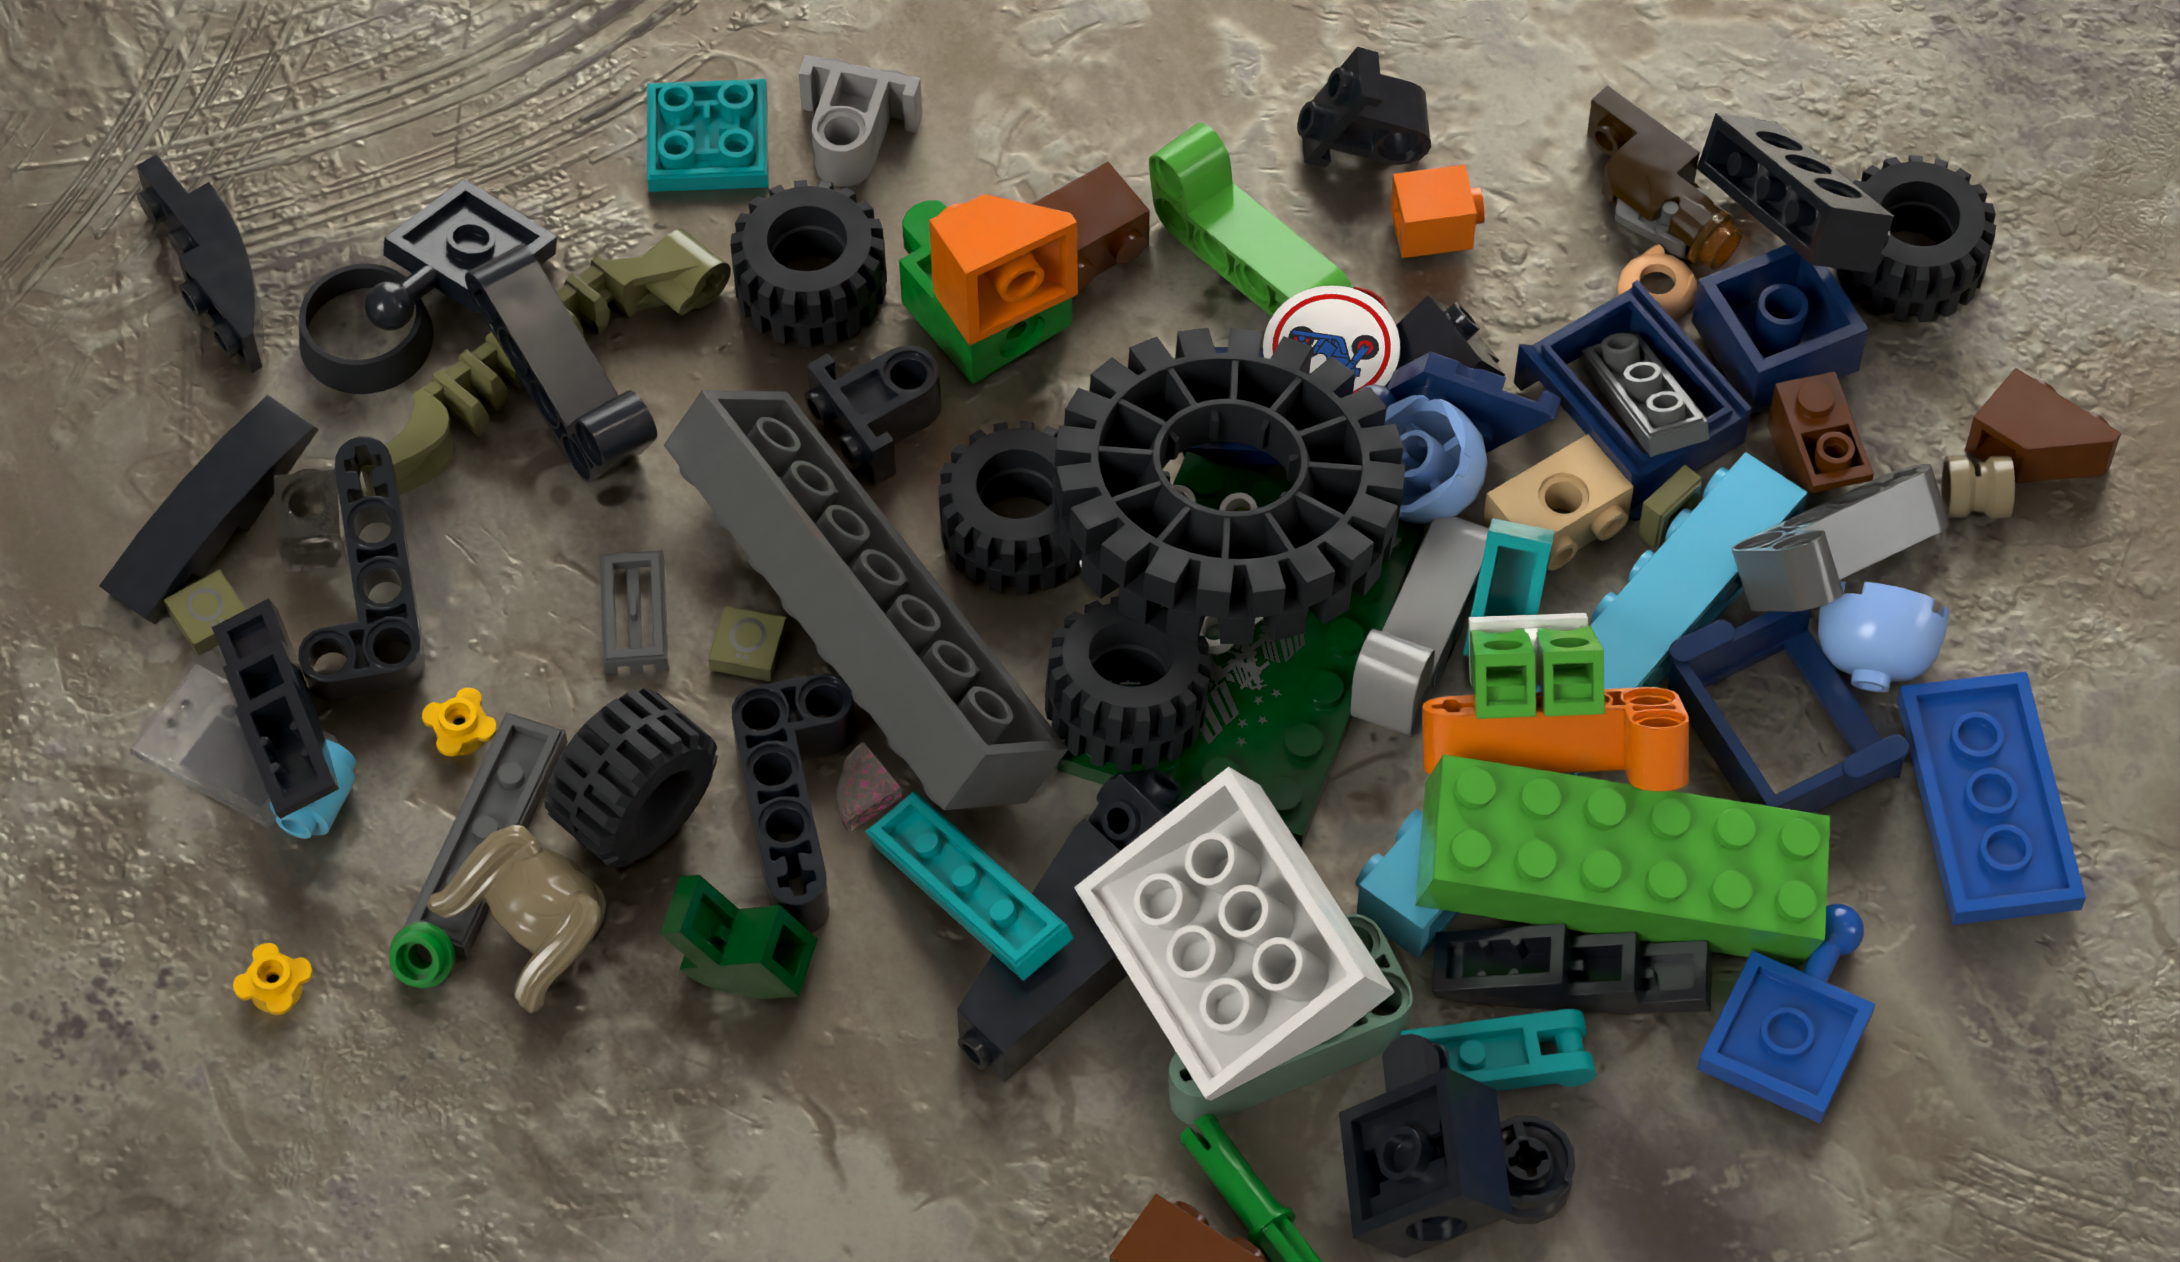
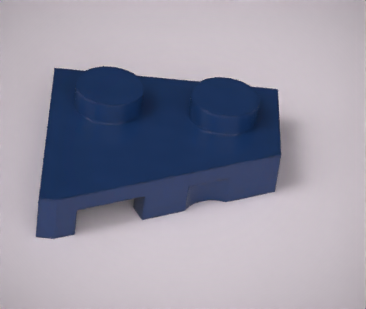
M1431 351L1395 370L1388 385V389L1400 401L1412 395H1424L1429 400L1442 399L1463 411L1483 436L1486 453L1555 419L1561 401L1560 397L1545 390L1542 391L1540 398L1535 401L1504 391L1502 389L1506 377L1483 369L1469 368L1457 360Z

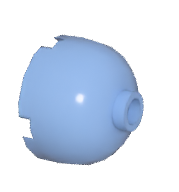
M1412 395L1390 405L1386 411L1385 425L1396 424L1403 445L1401 464L1405 465L1399 519L1412 524H1431L1433 519L1449 518L1461 514L1475 501L1485 482L1488 462L1483 436L1463 411L1442 399L1429 400L1424 395Z
M1846 581L1840 582V583H1841V586H1842L1843 593H1844ZM1864 582L1862 594H1843L1837 600L1820 607L1818 637L1822 651L1837 669L1852 675L1851 685L1871 692H1888L1890 682L1911 681L1926 673L1936 661L1945 638L1950 609L1945 606L1935 613L1933 612L1935 599L1925 594L1896 586Z

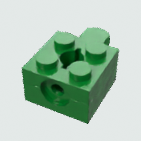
M939 200L923 201L912 206L902 220L903 245L909 254L899 260L902 304L972 384H975L1072 324L1071 297L969 346L933 293L929 220L938 216L948 206Z

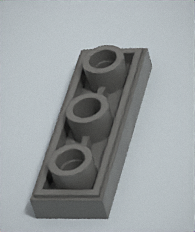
M1613 334L1606 337L1602 343L1582 350L1584 369L1650 457L1710 440L1708 421L1640 334Z

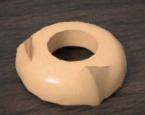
M1660 244L1654 245L1642 255L1630 260L1620 273L1617 285L1618 295L1632 288V283L1636 280L1640 282L1645 275L1652 272H1661L1671 277L1675 286L1665 294H1650L1673 320L1687 313L1695 301L1698 284L1693 272L1685 262L1674 255L1665 254L1664 248Z

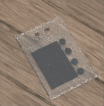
M195 664L130 747L131 755L262 824L266 829H272L276 823L277 815L270 808L271 800L234 711V708L238 707L229 682ZM185 706H191V707H192L191 709H186V710H183V709H182V708L185 707ZM323 731L325 739L337 743L334 735Z

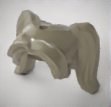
M512 825L492 832L478 845L461 865L449 885L443 891L430 895L427 907L435 914L449 918L465 914L485 901L489 905L495 921L517 943L533 954L521 971L514 997L518 1000L519 1005L529 1013H533L543 1007L545 993L551 983L575 961L599 931L605 916L606 901L603 890L581 871L575 861L560 852L543 848L538 839L524 826Z

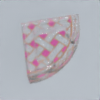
M864 742L847 756L838 779L836 797L841 821L847 831L850 832L902 797L901 787Z

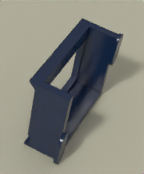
M1638 280L1632 283V288L1537 343L1533 345L1519 344L1514 384L1520 391H1523L1540 381L1549 392L1561 398L1560 405L1586 435H1590L1634 486L1628 518L1630 520L1638 521L1641 519L1643 502L1681 467L1687 465L1695 472L1745 442L1752 408ZM1630 331L1633 334H1640L1685 393L1707 416L1710 440L1652 457L1648 453L1644 454L1571 371L1567 364L1580 358L1583 349L1602 343L1610 335L1628 333Z
M1811 609L1795 612L1769 611L1736 628L1728 621L1717 620L1675 640L1670 645L1669 655L1671 662L1668 690L1674 691L1679 695L1689 716V723L1741 802L1814 813L1884 778H1900L1903 760L1909 751L1908 741L1900 734L1890 735L1884 739L1880 737L1809 632L1808 625ZM1784 650L1853 754L1846 757L1843 762L1775 794L1705 688Z

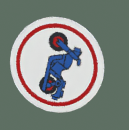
M1344 286L1314 287L1294 295L1284 302L1273 314L1267 325L1263 340V355L1267 359L1272 357L1283 336L1312 346L1309 373H1312L1332 356L1356 373L1353 393L1367 385L1377 384L1386 386L1396 370L1400 357L1399 333L1388 311L1371 296Z

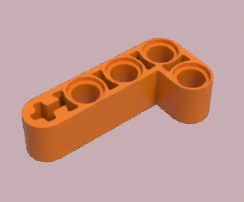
M1657 687L1604 689L1605 714L1544 716L1542 692H1536V717L1476 719L1475 695L1437 697L1426 701L1422 706L1423 770L1431 774L1444 754L1557 773L1624 770L1629 783L1633 787L1647 791L1676 790L1686 786L1689 781V716L1676 692Z

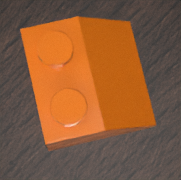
M983 194L966 203L953 204L944 209L938 216L929 220L933 293L969 346L1078 295L1077 221L1071 213Z

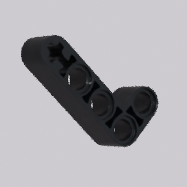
M522 244L517 245L465 273L466 286L472 300L569 462L586 482L594 481L642 454L656 440L658 435L657 428L647 406L632 390H627L620 395L617 394L539 262L526 246Z
M358 436L348 440L339 448L335 456V474L358 621L322 627L310 632L303 639L298 652V660L308 687L315 695L330 700L402 689L414 684L421 677L425 669V652L397 476L388 448L380 440L368 436ZM366 465L373 467L371 475L376 496H364L359 479L361 474L360 467ZM372 523H384L392 528L390 534L383 541L377 543H368L359 538L361 531ZM392 582L401 587L399 595L393 601L376 603L368 598L371 590L380 583ZM392 642H402L411 648L408 656L402 662L386 664L378 659L380 650ZM327 653L344 655L347 661L338 672L331 675H323L314 670V666L321 656Z
M830 673L814 674L754 686L741 692L732 705V723L736 751L769 906L780 905L811 933L821 928L829 916V895L825 866L801 761L842 752L851 745L856 735L852 690L841 677ZM822 711H833L837 713L835 716L829 718H819L814 716L815 714ZM759 723L774 725L767 730L756 731L751 729V727ZM771 778L786 780L783 784L777 786L762 784L765 780ZM784 833L799 835L797 839L790 842L773 840ZM801 876L804 895L794 896L790 888L789 879Z

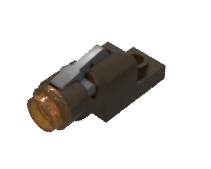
M1607 85L1591 100L1587 136L1593 140L1602 152L1612 156L1605 165L1602 194L1610 203L1616 206L1615 221L1654 242V245L1660 244L1664 250L1682 258L1689 264L1693 263L1698 267L1707 265L1712 270L1720 268L1736 251L1741 242L1743 232L1734 225L1735 218L1716 205L1695 183L1700 152Z

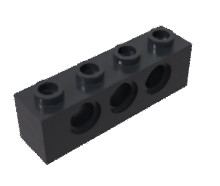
M1715 113L1697 169L1811 265L1874 273L1881 252L1888 243L1894 215L1777 122Z

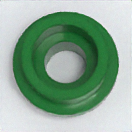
M415 922L405 926L394 936L390 945L389 961L391 969L401 982L417 988L434 987L445 980L453 970L455 963L453 944L442 929L431 923ZM417 944H422L429 950L433 959L432 963L425 962L419 957Z

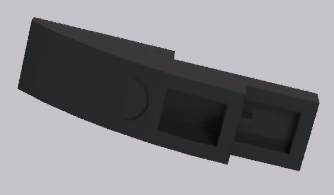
M156 154L136 165L143 188L142 191L137 193L140 206L154 225L163 222L170 231L168 237L179 256V262L185 282L179 285V290L189 309L196 317L205 313L213 323L211 331L222 351L229 358L237 354L251 373L263 367V315L249 257L239 229L225 203L210 182L188 193Z

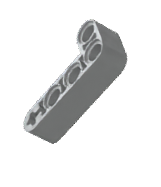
M1455 516L1433 519L1383 630L1372 629L1363 644L1353 676L1351 716L1413 737L1422 720L1423 703L1432 698L1473 607L1489 528Z

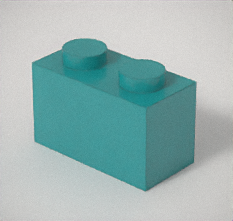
M1492 518L1487 534L1471 617L1538 615L1555 534L1554 530ZM1469 627L1463 652L1464 656H1469Z

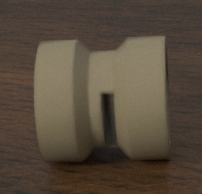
M1966 456L1945 457L1942 469L1941 499L1948 519H1965L1972 511L1984 512L1990 519H2009L2011 517L2015 496V475L2013 461L2010 456H1990L1985 462L1972 463Z

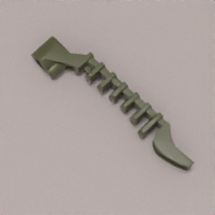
M677 229L666 235L641 257L605 260L599 254L591 260V266L578 276L571 273L565 278L564 286L556 292L583 336L581 320L598 333L607 327L610 319V309L607 306L609 302L628 317L632 316L636 311L663 305H669L681 316L687 314L693 308L701 309L706 307L726 287L730 278L731 267L686 230ZM492 332L486 336L484 344L471 353L466 349L459 355V362L445 372L441 369L437 370L432 375L431 383L414 392V407L409 422L402 432L385 444L393 461L400 495L432 480L451 465L455 457V443L449 431V415L479 438L487 430L489 414L475 397L478 396L498 412L505 406L508 389L501 378H506L519 390L524 386ZM369 465L360 467L366 486L363 490L366 496H376L371 475L373 467Z

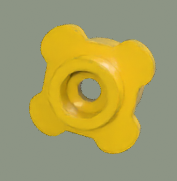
M463 688L458 691L456 697L443 703L431 702L423 709V723L425 726L433 728L437 737L436 746L441 754L446 756L471 754L477 751L484 742L491 740L497 732L496 721L494 718L486 716L481 707L482 695L478 690ZM457 718L465 719V723L461 725H455L454 721Z
M273 943L261 944L253 950V962L247 971L234 979L233 989L239 999L244 1001L251 999L260 1010L273 1015H282L290 1011L300 999L303 984L309 982L312 978V967L310 962L303 957L292 959L279 953L278 947ZM275 974L279 976L278 981L274 983L267 982V978L270 975Z

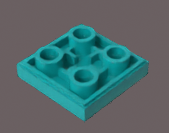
M766 79L647 83V183L649 192L769 187L768 93Z

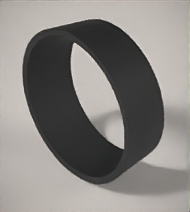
M370 263L353 264L331 271L309 289L302 301L299 313V349L303 363L318 381L332 389L345 393L371 394L400 385L422 367L431 351L434 332L432 320L421 298L414 303L416 305V318L407 337L391 351L374 358L350 360L333 356L316 345L307 330L310 321L317 311L336 296L356 289L373 288L375 285L385 281L400 283L407 278L406 276L383 265Z

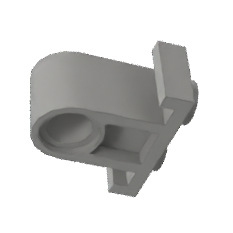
M809 55L804 56L798 73L802 110L813 112L816 102L819 103L812 121L811 130L814 165L817 174L822 180L832 182L833 186L850 187L860 184L869 177L874 168L890 118L904 120L905 131L917 132L923 114L921 79L908 76L897 70H879L849 64L838 58L824 59Z

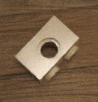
M1587 434L1486 494L1483 526L1489 528L1492 518L1554 530L1555 534L1547 568L1549 571H1554L1567 564L1580 548L1597 538L1601 541L1607 540L1616 535L1626 525L1629 518L1634 486L1590 435ZM1553 509H1565L1571 513L1561 514L1554 512Z

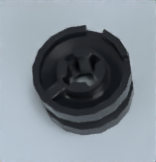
M1515 1116L1500 1122L1512 1216L1505 1218V1220L1516 1224H1537L1554 1217L1566 1204L1572 1187V1178L1575 1171V1154L1566 1133L1553 1122L1537 1116ZM1521 1162L1533 1164L1536 1167L1535 1176L1528 1177L1527 1172L1516 1165Z

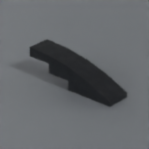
M267 395L233 426L183 478L137 533L99 587L146 620L156 624L167 609L164 599L177 593L191 573L202 578L237 527L242 528L246 532L250 530L319 429Z
M268 598L213 626V632L227 666L223 667V670L238 707L234 708V711L276 815L282 819L339 790L330 752L316 708L277 607Z
M1565 924L1436 932L1432 992L1435 997L1543 1010L1577 1009L1582 1012L1639 1014L1711 1011L1713 952L1707 940L1642 944L1636 932L1571 936Z

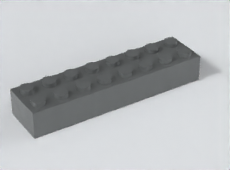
M701 390L663 446L679 465V471L683 478L696 487L713 509V516L716 521L730 531L746 552L749 564L766 578L782 599L781 603L785 611L799 621L815 642L818 654L835 668L852 690L851 694L854 701L866 710L887 736L890 748L897 755L904 758L923 783V789L927 796L940 805L943 810L1027 803L1069 750L1068 747L788 392Z

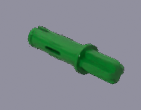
M1214 1114L1203 1115L1194 1121L1211 1144V1148L1202 1135L1198 1132L1195 1133L1189 1126L1181 1133L1179 1138L1181 1144L1189 1150L1250 1232L1247 1238L1249 1242L1257 1248H1262L1271 1262H1322L1295 1226L1296 1215L1293 1210L1288 1207L1283 1208L1277 1202L1220 1126Z

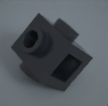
M1147 769L1118 773L1111 777L1099 790L1096 797L1099 804L1087 821L1121 851L1186 799L1181 795L1183 791L1179 783L1160 770Z

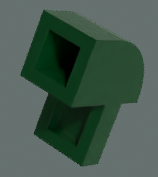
M701 875L679 877L660 931L661 936L684 954L679 969L683 973L710 988L754 999L798 997L818 941L811 932L780 905L739 909Z

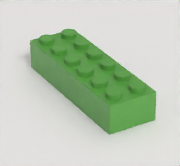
M1443 754L1425 782L1415 906L1536 925L1565 924L1568 930L1594 934L1636 932L1640 941L1652 943L1707 940L1712 952L1749 957L1753 950L1780 963L1802 966L1825 940L1831 816L1677 791H1647L1627 783Z

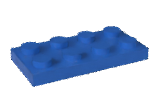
M2027 671L1900 686L1897 701L1906 738L1909 743V750L1952 925L2082 910L2086 896Z

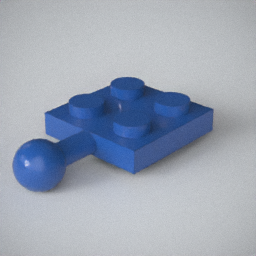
M1844 904L1827 905L1825 940L1809 957L1803 972L1752 950L1699 1057L1697 1070L1821 1124L1869 1024L1876 1005L1873 1002L1827 983L1839 957L1855 951L1863 940L1864 924L1860 915L1853 908Z

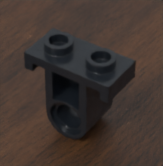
M1356 47L1344 63L1331 72L1327 83L1312 101L1304 104L1298 117L1297 131L1299 136L1302 137L1304 163L1324 168L1331 162L1330 149L1386 164L1402 165L1422 159L1431 148L1426 92L1421 86L1413 82L1380 74L1378 52L1361 47Z
M903 345L891 349L837 379L835 362L828 353L807 364L809 391L804 394L806 404L814 419L821 426L829 423L838 436L837 443L847 463L853 469L861 467L875 486L896 475L894 444L929 426L936 420L941 411L940 373L935 356L927 349L915 345ZM905 387H917V388L912 389V390H904V389H902V388H905Z

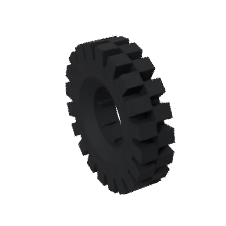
M1200 328L1177 332L1175 358L1171 356L1158 337H1154L1129 347L1128 368L1111 357L1090 375L1089 391L1081 388L1076 390L1065 408L1064 426L1059 425L1055 448L1052 493L1053 522H1059L1058 541L1069 563L1082 560L1080 579L1100 599L1119 588L1118 612L1144 626L1161 606L1167 607L1166 634L1198 641L1205 617H1217L1220 644H1253L1255 618L1263 617L1274 641L1305 633L1308 609L1325 625L1349 610L1351 591L1364 597L1380 578L1383 560L1389 561L1395 543L1405 474V465L1401 464L1403 445L1396 424L1385 425L1387 407L1373 389L1368 387L1353 393L1356 373L1332 356L1312 373H1309L1313 348L1310 345L1283 336L1272 357L1267 359L1259 357L1262 331L1230 328L1227 353H1216L1209 328ZM1210 442H1235L1255 447L1271 455L1287 470V480L1293 481L1294 485L1288 492H1283L1277 501L1264 507L1248 511H1222L1199 505L1184 497L1170 484V473L1163 471L1167 463L1175 460L1179 453L1193 446Z

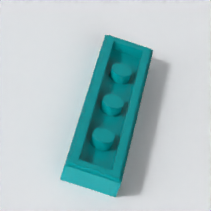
M912 792L865 831L870 842L878 851L1021 980L1024 981L1074 939L1067 924L917 792Z

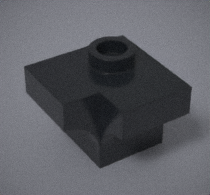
M1428 295L1396 324L1400 338V357L1396 370L1431 351L1457 360L1469 368L1483 369L1505 376L1504 372L1497 365L1500 360L1477 333L1480 330L1479 325L1457 302L1448 307Z

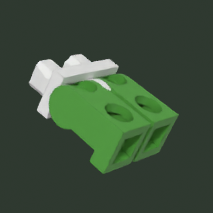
M1586 613L1468 617L1470 683L1475 693L1476 719L1536 717V685H1540L1542 691V710L1544 716L1605 714L1604 649L1592 627L1588 626Z

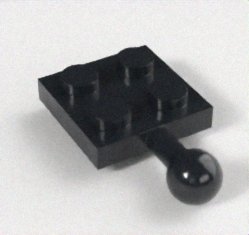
M463 179L384 237L383 256L412 274L400 283L385 281L375 285L365 299L366 315L371 323L380 329L387 331L400 329L411 320L415 309L414 303L434 288L478 314L479 310L466 286L465 273L520 244L526 246L532 252L541 266L556 254L557 236Z

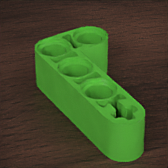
M1196 123L1149 157L1148 164L1153 205L1160 222L1166 230L1271 317L1284 302L1307 289L1332 285L1353 288L1350 280L1341 269L1233 183L1228 150L1218 134L1208 125Z

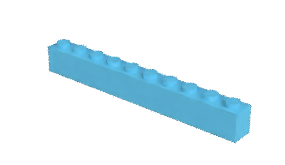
M1746 452L1730 470L1721 467L1706 485L1702 495L1703 500L1693 511L1688 508L1683 509L1671 523L1666 533L1665 543L1656 553L1651 550L1644 552L1633 566L1628 577L1629 583L1618 595L1609 592L1594 610L1590 626L1604 649V689L1658 688L1669 676L1671 662L1669 655L1670 645L1675 640L1717 621L1744 590L1731 548L1742 540L1803 513L1808 492ZM1536 685V692H1542L1540 685ZM1583 772L1564 773V774H1570V775L1581 776ZM1415 809L1399 828L1396 835L1397 843L1384 857L1379 853L1372 856L1360 871L1355 885L1359 888L1357 914L1364 915L1373 920L1385 936L1420 959L1435 942L1436 932H1444L1459 915V912L1415 906L1423 811Z

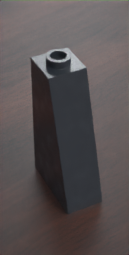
M1085 818L1074 827L1032 892V895L1067 924L1074 939L1024 981L992 954L957 1009L958 1045L961 1051L977 1068L984 1070L989 1067L1004 1082L1128 975L1074 888L1120 852L1116 846Z

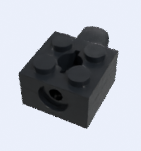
M1412 1033L1401 1035L1390 1043L1382 1055L1386 1093L1339 1112L1353 1239L1399 1257L1407 1258L1512 1216L1496 1089L1451 1070L1447 1047Z

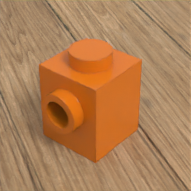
M1465 164L1393 174L1390 210L1401 258L1473 249L1476 224L1484 223L1485 209L1480 187H1470Z

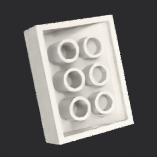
M1227 767L1074 887L1205 1099L1210 1101L1342 1033L1395 992L1262 787L1230 767Z

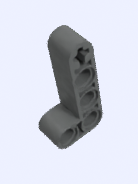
M1919 464L1881 476L1742 540L1731 549L1750 610L1795 612L1813 609L1837 600L1844 594L1840 579L1947 529L1950 525L1931 464Z

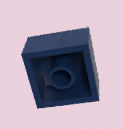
M1784 245L1703 277L1698 281L1691 322L1733 388L1752 408L1751 414L1771 406L1776 383L1830 372H1836L1838 379L1859 371L1868 327L1828 267L1811 265L1791 247Z

